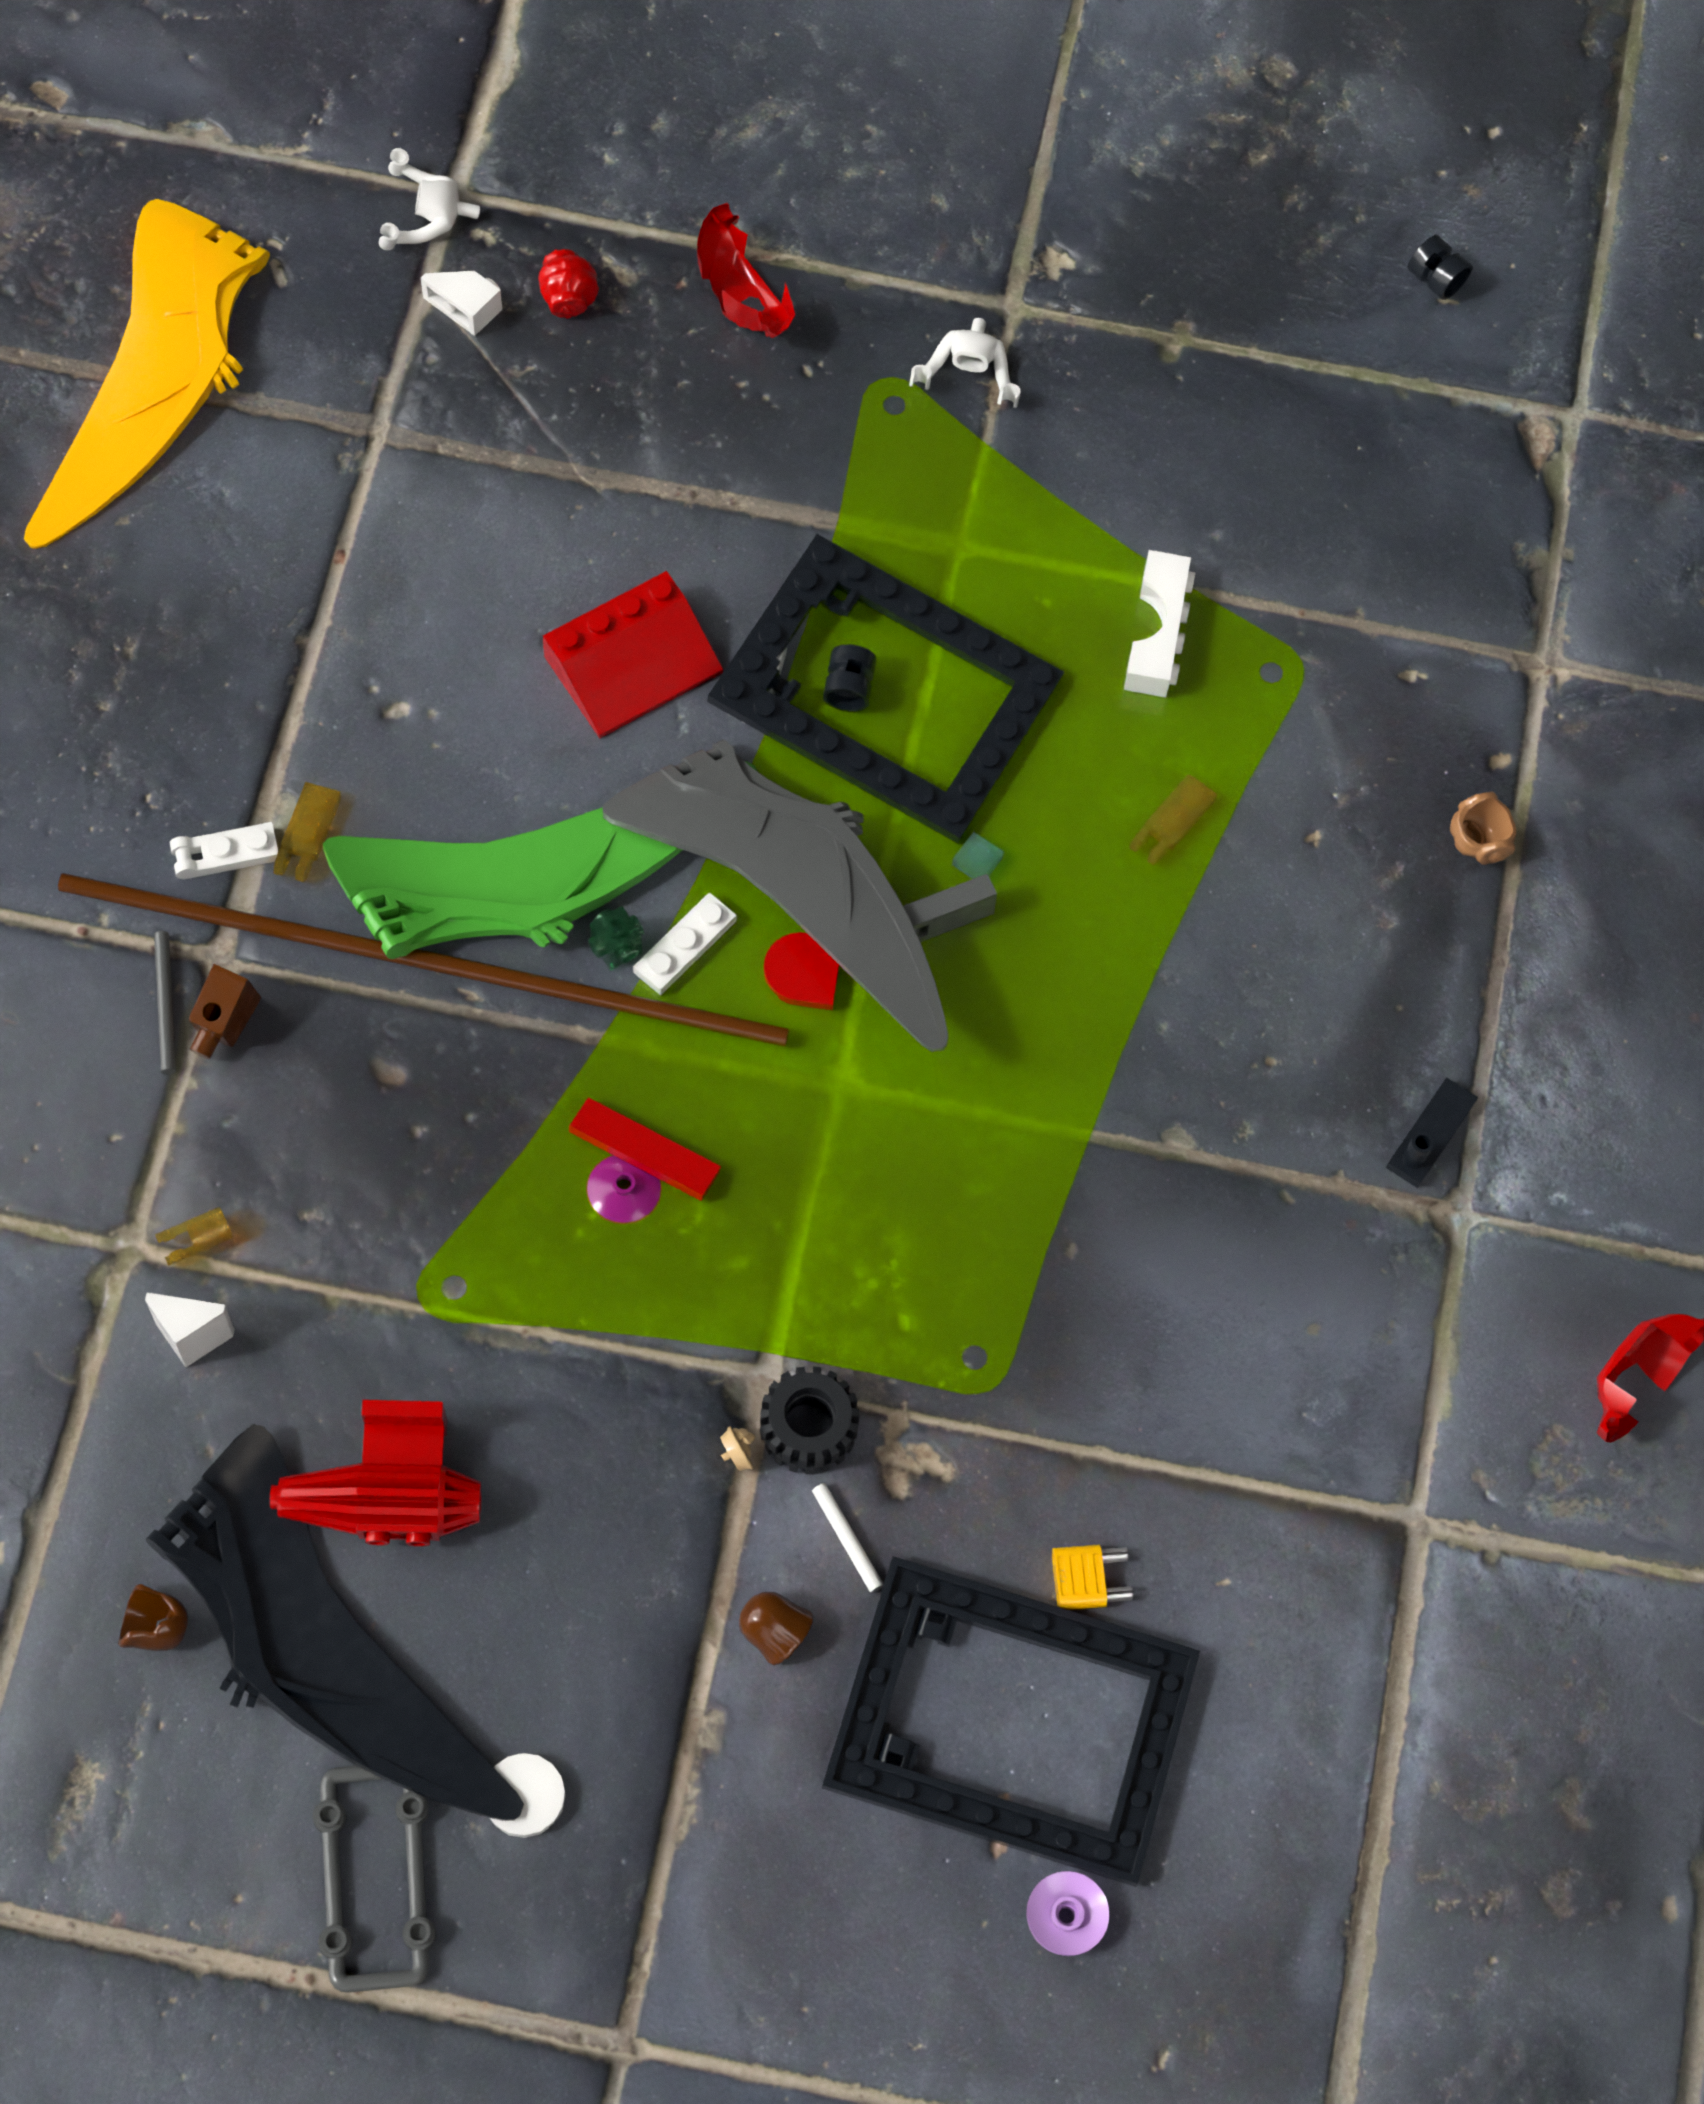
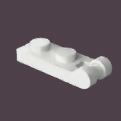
M272 822L192 838L180 836L170 841L171 853L177 859V862L174 864L175 874L179 879H190L280 861ZM202 853L203 859L192 860V854Z

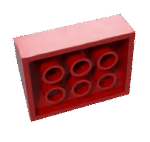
M667 571L543 635L545 659L599 739L723 673V668L687 599Z

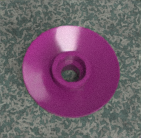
M614 1155L608 1156L596 1164L590 1172L586 1184L587 1199L593 1211L602 1219L618 1225L638 1223L649 1217L658 1207L663 1190L662 1180ZM621 1180H628L631 1186L628 1189H620L617 1183Z

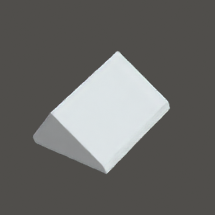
M147 1292L145 1301L157 1327L185 1367H188L233 1337L235 1329L226 1305Z

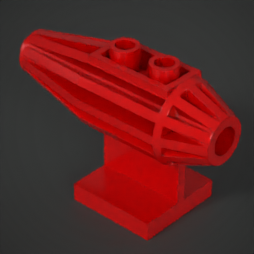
M362 1399L361 1416L364 1422L362 1463L280 1477L278 1485H271L270 1509H277L278 1517L358 1535L359 1539H365L366 1544L375 1546L389 1545L390 1540H406V1545L429 1546L430 1541H440V1537L477 1524L481 1520L482 1482L443 1465L444 1436H447L448 1420L444 1404L441 1401Z

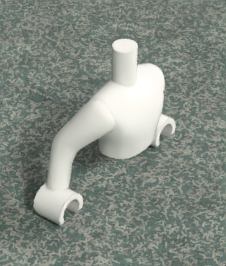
M401 148L392 150L390 154L392 162L388 166L389 172L394 176L404 174L419 183L415 215L422 216L431 223L411 231H399L398 227L392 223L383 224L380 233L385 236L379 239V246L383 250H392L396 244H420L430 241L450 231L457 215L478 219L480 206L459 201L458 184L455 180L447 176L433 175L421 171L408 164L409 155L405 150Z
M975 318L973 320L971 330L949 331L937 346L926 366L915 365L912 368L909 386L912 387L914 382L925 383V389L928 390L932 376L942 367L950 352H952L953 364L961 370L970 372H984L993 360L995 377L1000 390L997 401L999 405H1001L1003 400H1011L1014 403L1013 408H1017L1021 392L1019 386L1010 383L1007 356L1003 342L984 333L986 322L982 318Z

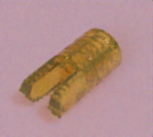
M220 1206L155 1234L158 1243L170 1241L188 1231L193 1245L184 1249H177L165 1257L168 1266L234 1238Z

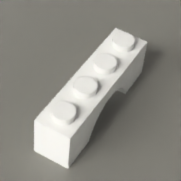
M1149 550L1140 599L1150 604L1157 611L1162 621V628L1147 639L1133 642L1124 690L1166 698L1169 684L1176 685L1180 664L1173 663L1175 654L1182 653L1185 633L1179 632L1180 623H1187L1190 603L1184 602L1185 592H1192L1195 572L1189 571L1191 557Z

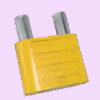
M1100 1544L1052 1548L1057 1607L1066 1610L1107 1607V1602L1132 1600L1133 1589L1131 1586L1106 1588L1103 1563L1128 1561L1127 1548L1101 1549Z

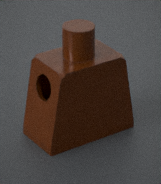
M213 964L189 1016V1022L198 1031L190 1047L192 1052L210 1060L219 1042L229 1047L234 1046L262 998L247 978Z

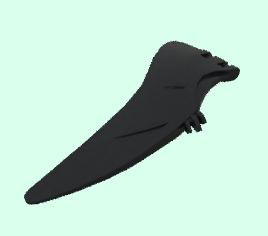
M252 1424L237 1436L202 1475V1480L192 1488L193 1494L187 1501L181 1500L165 1517L166 1523L159 1531L154 1529L146 1538L149 1546L163 1559L168 1560L189 1581L204 1600L215 1619L225 1642L231 1664V1670L222 1682L220 1690L226 1692L234 1681L237 1687L230 1702L231 1706L238 1708L244 1691L249 1693L246 1707L254 1708L257 1697H259L293 1726L335 1754L392 1784L470 1813L500 1821H515L520 1817L524 1806L518 1793L355 1621L325 1580L307 1524L280 1518L277 1515V1509H270L271 1485H278L279 1478L290 1476V1473L273 1436L264 1426ZM204 1505L212 1511L207 1518L198 1512ZM177 1534L185 1540L179 1548L171 1542Z

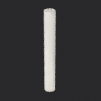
M826 1483L816 1486L812 1490L815 1498L869 1592H876L884 1586L882 1580Z

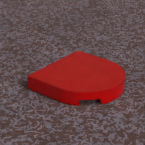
M791 933L775 941L768 949L764 959V979L770 989L785 1003L833 1011L839 964L807 933Z

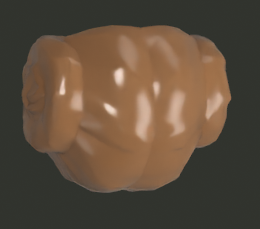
M1490 791L1475 794L1459 803V810L1454 813L1451 820L1450 832L1454 838L1457 850L1462 855L1476 858L1481 865H1488L1503 861L1514 854L1516 826L1510 810L1498 799L1496 793Z

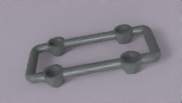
M356 1765L336 1767L324 1774L320 1783L321 1802L316 1805L313 1811L314 1825L322 1833L326 1928L319 1936V1949L324 1957L328 1959L330 1982L340 1992L351 1993L415 1986L424 1981L429 1973V1949L434 1945L437 1933L433 1923L427 1919L422 1824L429 1816V1805L424 1796L403 1788V1795L396 1802L395 1811L398 1820L405 1825L410 1920L403 1927L402 1937L405 1945L412 1951L413 1968L410 1970L347 1976L345 1972V1958L352 1951L353 1939L350 1932L343 1927L339 1832L346 1825L347 1814L343 1806L337 1802L336 1785L339 1783L382 1779Z

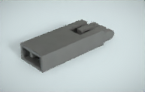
M988 874L904 905L903 908L911 921L919 941L923 942L994 914L997 892Z

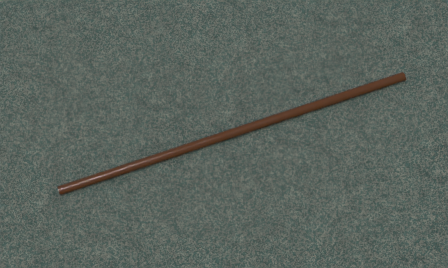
M66 873L61 874L58 883L59 891L773 1045L786 1047L789 1029L420 949H415L406 956L389 959L381 948L382 942L378 940Z

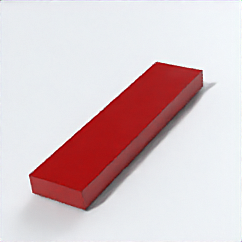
M589 1097L569 1125L570 1133L700 1201L704 1199L720 1174V1165Z

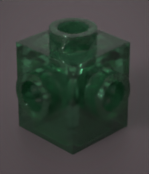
M623 906L613 911L608 909L601 912L590 923L591 938L588 939L589 946L598 959H603L610 971L642 954L643 927L635 915L629 916Z

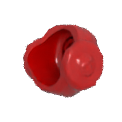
M555 249L548 255H545L538 280L540 292L549 305L551 314L559 318L569 319L584 313L587 307L595 301L599 292L595 268L588 260L579 257L573 250Z

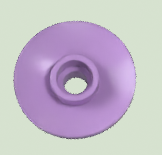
M1071 1871L1057 1872L1042 1879L1033 1889L1027 1903V1923L1035 1940L1046 1950L1057 1955L1076 1956L1091 1950L1103 1938L1109 1923V1906L1101 1888L1089 1877ZM1069 1909L1072 1911L1074 1920L1071 1923L1062 1922L1059 1918L1060 1910Z

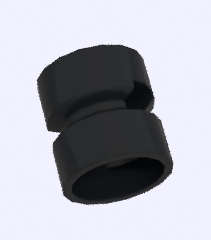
M1434 235L1416 250L1407 267L1420 281H1429V289L1442 300H1446L1464 285L1473 270V266L1459 253L1451 254L1452 247L1439 235Z
M851 644L836 646L831 651L828 666L829 675L826 677L823 700L826 704L847 712L862 711L869 706L872 690L871 681L874 679L877 657L867 648Z

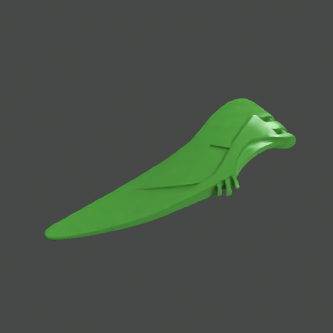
M745 761L749 766H751L753 769L757 771L754 765H752L748 761ZM603 807L535 831L487 843H444L351 836L331 837L323 843V850L330 869L350 902L352 901L357 912L364 914L366 926L376 940H381V948L389 959L406 956L421 947L480 936L520 935L531 938L540 947L548 946L550 941L563 944L568 939V936L564 933L570 932L574 927L570 922L603 906L624 893L683 851L677 847L609 823L603 818Z

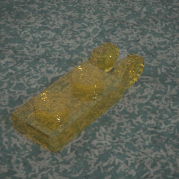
M1188 774L1145 822L1142 829L1130 843L1129 848L1137 852L1153 836L1160 842L1151 850L1147 861L1155 866L1169 849L1173 850L1216 801L1218 794Z
M305 782L274 862V874L280 876L285 874L293 854L301 857L296 867L295 879L301 882L307 880L314 861L318 860L323 843L340 804V791Z

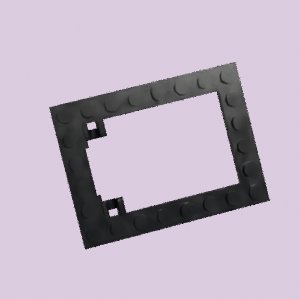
M816 534L709 693L707 702L958 844L1060 683L1064 671ZM837 590L847 594L845 600H840L834 595ZM860 601L1012 687L946 792L791 705L802 684L793 678L790 682L786 681L780 676V671L777 670L780 664L778 659L812 608L817 609L821 603L823 607L839 616L844 615L848 618L857 602ZM771 688L781 694L780 698L769 692Z
M892 1556L822 1789L1136 1887L1200 1651ZM933 1613L945 1617L943 1625L929 1621V1614ZM959 1621L1149 1680L1108 1832L912 1771L920 1745L911 1740L887 1734L890 1723L885 1722L907 1647L913 1648L916 1638L922 1639L924 1637L937 1641L939 1645L949 1647L956 1622ZM889 1752L903 1757L901 1767L885 1762Z

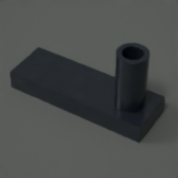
M1446 1077L1388 1162L1386 1168L1418 1188L1476 1103L1478 1097Z

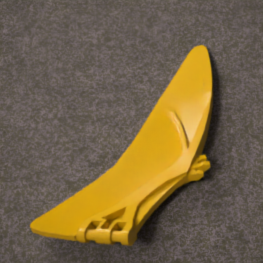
M154 199L142 208L137 222L133 247L131 315L117 356L101 389L26 527L24 540L30 548L46 547L96 515L130 488L172 445L208 399L214 386L220 394L226 391L222 379L232 389L239 386V382L232 371L240 374L243 368L228 353L230 317L235 301L245 283L252 275L259 273L266 266L270 257L268 250L260 246L257 248L251 246L249 240L232 231L225 232L221 230V226L216 222L175 203Z

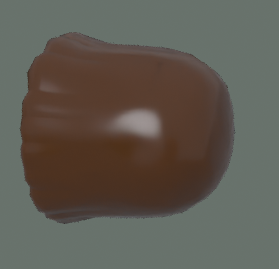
M143 1584L136 1585L127 1602L120 1630L119 1646L122 1648H138L151 1651H167L177 1647L183 1640L188 1625V1614L183 1603L167 1593L153 1590ZM166 1618V1620H163L162 1622H160V1623L157 1625V1627H156L157 1621Z
M768 1591L754 1595L745 1604L739 1617L741 1633L762 1653L767 1662L774 1666L792 1656L793 1652L807 1636L813 1623L811 1611L796 1605L779 1593Z

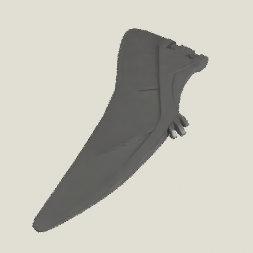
M724 739L714 743L713 748L706 752L701 749L682 758V763L676 766L669 764L661 768L659 772H655L617 793L603 805V818L613 825L706 857L737 871L775 901L920 1045L931 1052L941 1051L947 1047L948 1031L936 983L922 945L893 888L876 861L857 837L863 834V829L860 823L864 822L862 813L851 810L845 802H837L830 805L814 803L782 788L749 766L735 753L733 746Z

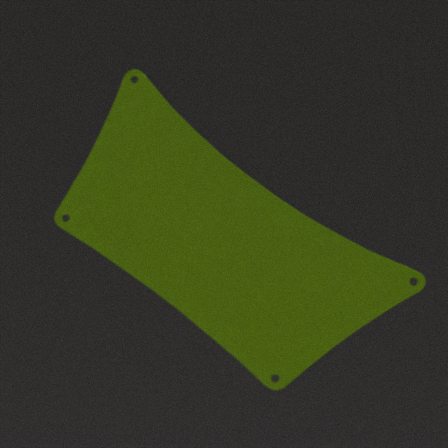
M896 377L882 378L870 384L861 402L839 518L832 542L1064 671V674L958 844L765 734L752 765L756 767L757 772L770 781L804 799L826 805L845 802L851 810L862 813L864 822L860 823V825L862 826L863 834L857 837L878 864L902 906L988 874L997 892L994 914L920 942L935 980L948 1031L947 1047L941 1051L931 1052L920 1045L840 965L833 1011L796 1006L781 1001L764 979V959L766 953L779 938L791 933L806 932L775 901L737 871L706 858L667 933L709 892L737 915L736 922L661 996L642 979L638 981L630 995L788 1028L789 1035L786 1047L619 1011L586 1063L525 1149L422 1270L416 1283L417 1299L424 1310L438 1319L451 1323L554 1327L664 1338L759 1351L882 1375L966 1395L988 1392L996 1387L1007 1374L1014 1358L1046 1251L1121 1053L1161 960L1249 779L1295 701L1303 683V662L1297 653L1286 643L1192 588V592H1185L1184 602L1190 603L1187 623H1180L1179 632L1185 633L1182 653L1175 654L1173 662L1180 664L1176 685L1169 684L1166 698L1124 690L1133 642L1147 639L1162 628V621L1157 611L1150 604L1140 599L1147 559L1122 544L1054 496L973 434L919 386L913 384V387L909 386V381ZM892 395L899 396L906 404L905 410L897 415L889 414L883 408V401ZM837 590L834 594L840 600H845L847 594L840 590ZM860 601L857 602L848 618L844 615L839 616L823 607L821 603L817 609L812 608L786 680L790 682L793 678L802 684L791 705L945 792L1012 689L1008 684ZM851 644L861 646L873 652L877 657L874 679L871 681L872 690L869 706L865 710L858 712L841 711L829 706L823 700L826 677L829 675L828 666L831 651L839 645ZM1268 662L1276 663L1283 671L1282 678L1274 683L1266 682L1259 674L1260 667ZM589 1097L720 1165V1174L704 1199L700 1201L660 1180L661 1192L659 1200L654 1209L645 1217L633 1222L620 1223L601 1216L589 1200L587 1191L588 1180L594 1168L601 1161L614 1155L569 1132V1125ZM621 1180L617 1183V1186L620 1189H628L631 1183L628 1180ZM453 1275L460 1276L467 1285L466 1293L456 1300L448 1299L441 1291L442 1282L447 1277ZM972 1345L980 1346L987 1354V1363L977 1370L969 1369L962 1361V1352Z

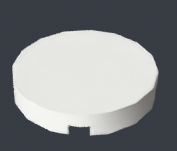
M526 1753L509 1756L495 1765L493 1768L518 1793L524 1806L520 1817L515 1821H500L490 1818L492 1823L509 1836L522 1838L539 1835L549 1829L562 1813L565 1800L562 1777L554 1765L539 1755Z

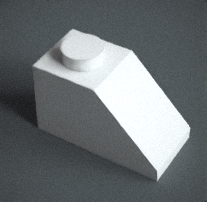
M476 271L425 273L421 277L423 298L474 336L502 311L501 290L492 279L484 278Z

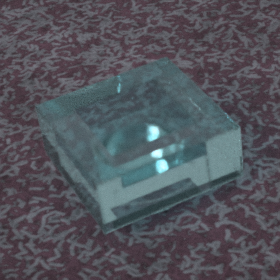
M973 832L953 858L952 865L973 879L985 874L989 876L1002 860L1004 851Z

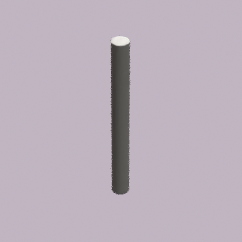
M158 931L154 933L160 1065L161 1073L170 1075L176 1073L170 942L168 932Z

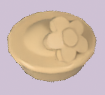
M729 1426L727 1431L720 1437L727 1451L721 1455L723 1460L727 1461L731 1458L739 1471L754 1469L749 1444L754 1441L755 1435L748 1432L747 1429H732Z

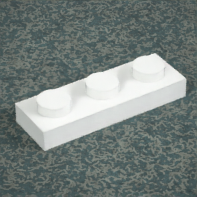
M709 892L633 966V973L661 996L736 922L737 915Z

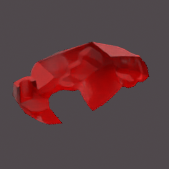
M728 202L713 207L703 220L697 241V258L702 279L710 280L713 293L718 298L725 317L736 323L739 327L748 328L752 331H764L766 337L774 338L786 331L795 318V311L786 282L782 303H780L744 256L748 234L734 226L738 223L739 216H734L731 213ZM748 297L758 298L764 306V310L758 312V310L741 302Z
M1668 1314L1642 1321L1616 1349L1597 1376L1598 1399L1603 1407V1415L1597 1434L1605 1442L1612 1443L1622 1438L1639 1423V1421L1628 1414L1637 1399L1614 1384L1618 1376L1624 1370L1637 1363L1643 1372L1665 1392L1682 1369L1690 1354L1703 1342L1704 1318L1698 1319L1687 1314Z

